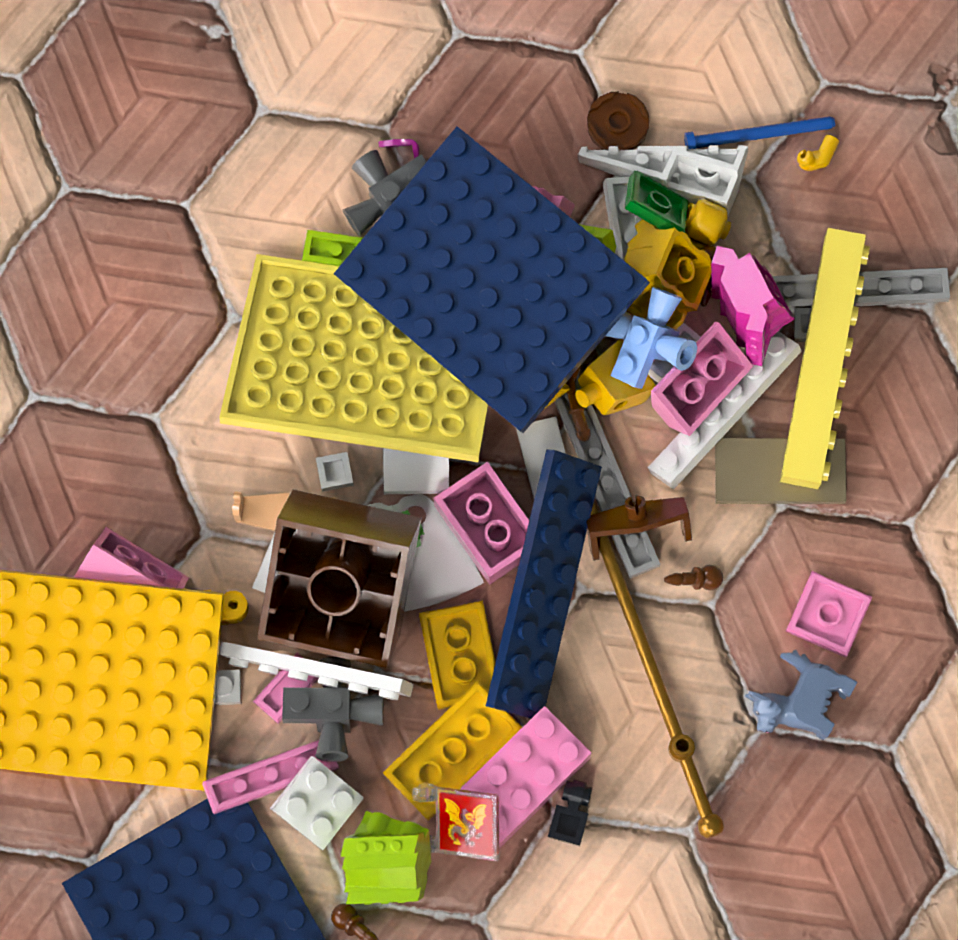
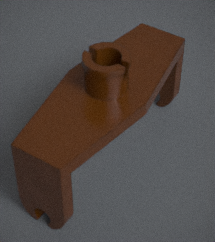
M635 495L636 502H633L632 496L625 500V505L591 515L586 523L593 561L600 560L597 537L641 533L679 520L685 542L692 541L689 511L684 497L646 501L644 497Z

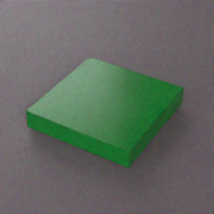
M634 170L628 181L625 209L659 229L675 228L679 232L685 233L688 200L638 170Z

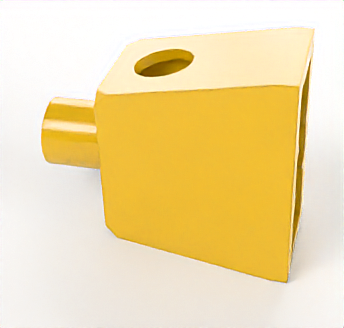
M620 339L593 361L579 377L578 381L582 388L576 391L575 397L580 406L587 408L595 404L601 414L609 415L644 403L650 397L651 391L656 384L647 375L643 388L640 389L611 376L623 345V340Z

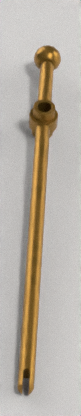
M595 501L591 515L599 513ZM608 536L597 537L598 548L671 738L668 753L673 760L680 762L701 819L698 821V831L705 838L717 836L723 832L724 822L720 816L713 814L692 759L695 751L694 741L688 735H684L610 540ZM684 745L687 751L680 752L676 746Z

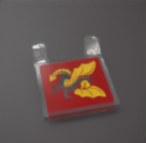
M421 783L419 787L413 788L412 797L414 801H436V836L430 834L431 853L492 861L500 859L499 794L438 787L431 783Z

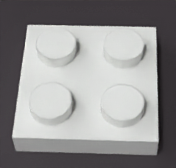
M310 756L270 809L317 847L324 850L364 797L315 757Z

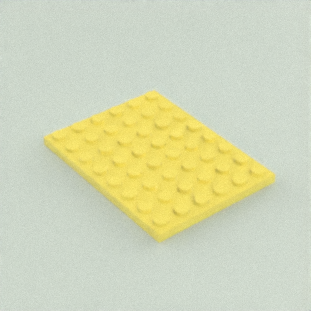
M256 254L219 416L220 424L479 462L488 411V404L335 276L334 272L339 266Z

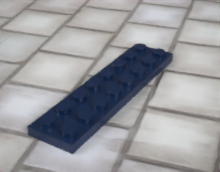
M546 449L486 707L532 719L544 706L546 707L587 533L586 521L591 516L602 466L557 450Z

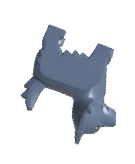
M793 650L792 653H781L780 658L794 666L801 674L790 696L786 697L775 693L752 691L745 695L746 698L753 702L752 711L758 719L757 730L771 733L775 727L783 724L788 727L813 732L821 740L828 738L835 725L824 716V713L828 711L826 707L831 703L828 700L832 696L831 692L837 691L839 697L845 700L846 697H850L857 681L846 675H839L827 665L812 663L805 654L800 656L797 650Z

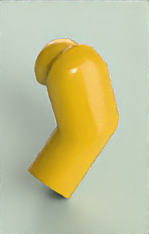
M825 135L819 150L806 151L804 149L800 151L797 155L799 167L805 171L827 167L839 144V140L834 136Z

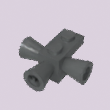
M378 150L364 154L352 165V170L371 186L368 188L370 199L343 209L346 219L358 236H361L384 214L427 161L422 154L388 175Z
M326 657L319 660V662L351 667V661L344 658ZM338 682L337 688L323 685V688L283 687L282 721L283 723L316 724L317 731L321 732L315 757L329 762L343 761L349 757L344 733H351V720L383 726L384 698L378 696L379 694L351 699V693L346 688V683Z

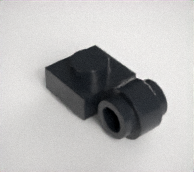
M575 779L573 782H566L562 800L568 802V808L556 805L548 838L580 847L589 813L578 811V808H581V805L588 807L593 789L588 787L586 782Z

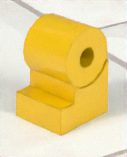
M228 591L224 594L221 626L236 624L246 618L249 607L246 597L242 593Z

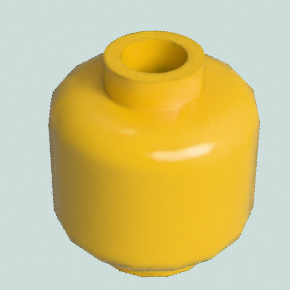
M705 199L698 200L695 204L690 203L687 209L685 233L689 238L709 246L714 245L719 239L724 240L731 228V222L727 221L728 212L726 208Z

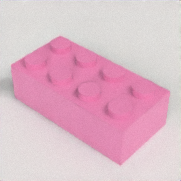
M544 706L456 793L495 798L496 851H498L591 758L592 753ZM465 808V809H464V812H463V814H464L463 816H464V818L466 819V816H465L466 813H465V812H467V814H468V810H466V808Z

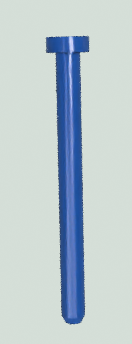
M829 116L694 136L692 131L684 133V142L688 149L709 147L710 145H724L827 130L835 127L836 123L835 118Z

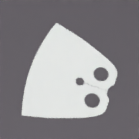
M422 494L406 496L393 506H387L380 502L367 505L399 513L408 510L412 506H419L426 513V519L421 524L424 535L419 536L421 546L417 547L415 551L405 611L446 601L484 583L475 563L437 511L434 502L427 496Z

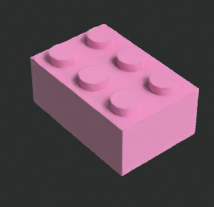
M488 462L434 497L435 508L489 585L519 565L529 520Z

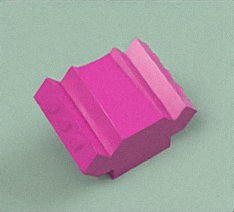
M717 246L711 263L712 298L720 300V315L727 317L736 334V345L746 348V357L751 364L762 366L771 337L795 318L774 278L766 267L758 262L753 254L749 253L738 259L733 249Z

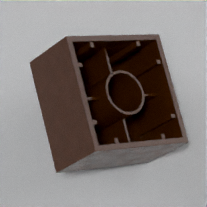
M292 490L276 522L257 639L387 668L400 637L422 517Z

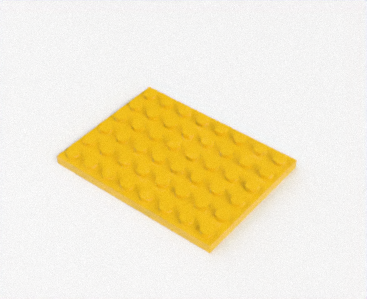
M0 570V769L205 791L202 783L208 779L224 593Z

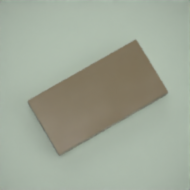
M721 438L715 445L716 504H846L845 439H835L833 450L827 449L825 461L831 462L828 481H822L819 489L780 482L788 438Z

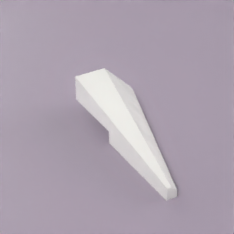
M710 145L708 149H688L687 146H638L637 150H619L618 146H609L608 150H588L587 147H581L578 153V160L580 163L618 177H630L634 170H638L686 198L689 203L695 204L698 200L705 199L726 208L729 215L739 192L748 146L738 145L737 149H719L718 145Z

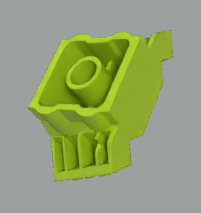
M366 811L355 833L344 838L340 857H344L342 870H344L346 878L344 892H348L346 904L370 905L373 903H406L421 900L424 897L427 884V871L432 862L429 829L423 828L414 822H403L390 818L388 815L380 812L372 813Z

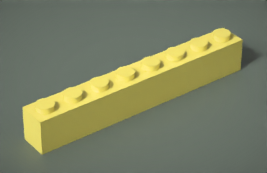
M828 228L826 231L780 482L819 489L822 481H828L831 462L825 461L827 449L833 450L837 432L831 430L833 418L839 419L842 400L837 399L839 387H845L848 369L842 368L844 356L850 357L853 345V338L848 337L850 325H856L859 307L853 306L855 295L861 296L864 276H859L861 264H867L870 246L864 245L865 234Z

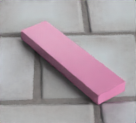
M319 740L203 781L202 785L213 814L285 789L310 756L315 757ZM317 759L332 772L339 768L337 762Z

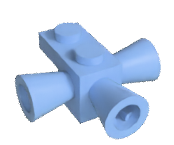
M652 287L647 318L636 315L632 317L627 312L622 315L606 334L607 337L624 340L611 373L612 377L635 388L642 389L654 359L670 362L680 371L686 370L691 366L697 354L696 342L678 337L680 331L666 326V323L682 300L681 297L660 288Z

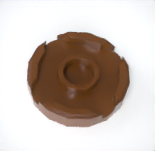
M617 91L600 96L591 105L587 117V131L592 142L601 150H608L609 146H618L619 150H634L645 140L649 130V113L644 103L635 95L629 93L624 94Z

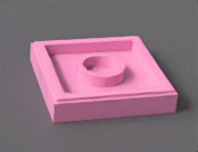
M812 571L786 632L846 658L872 597Z

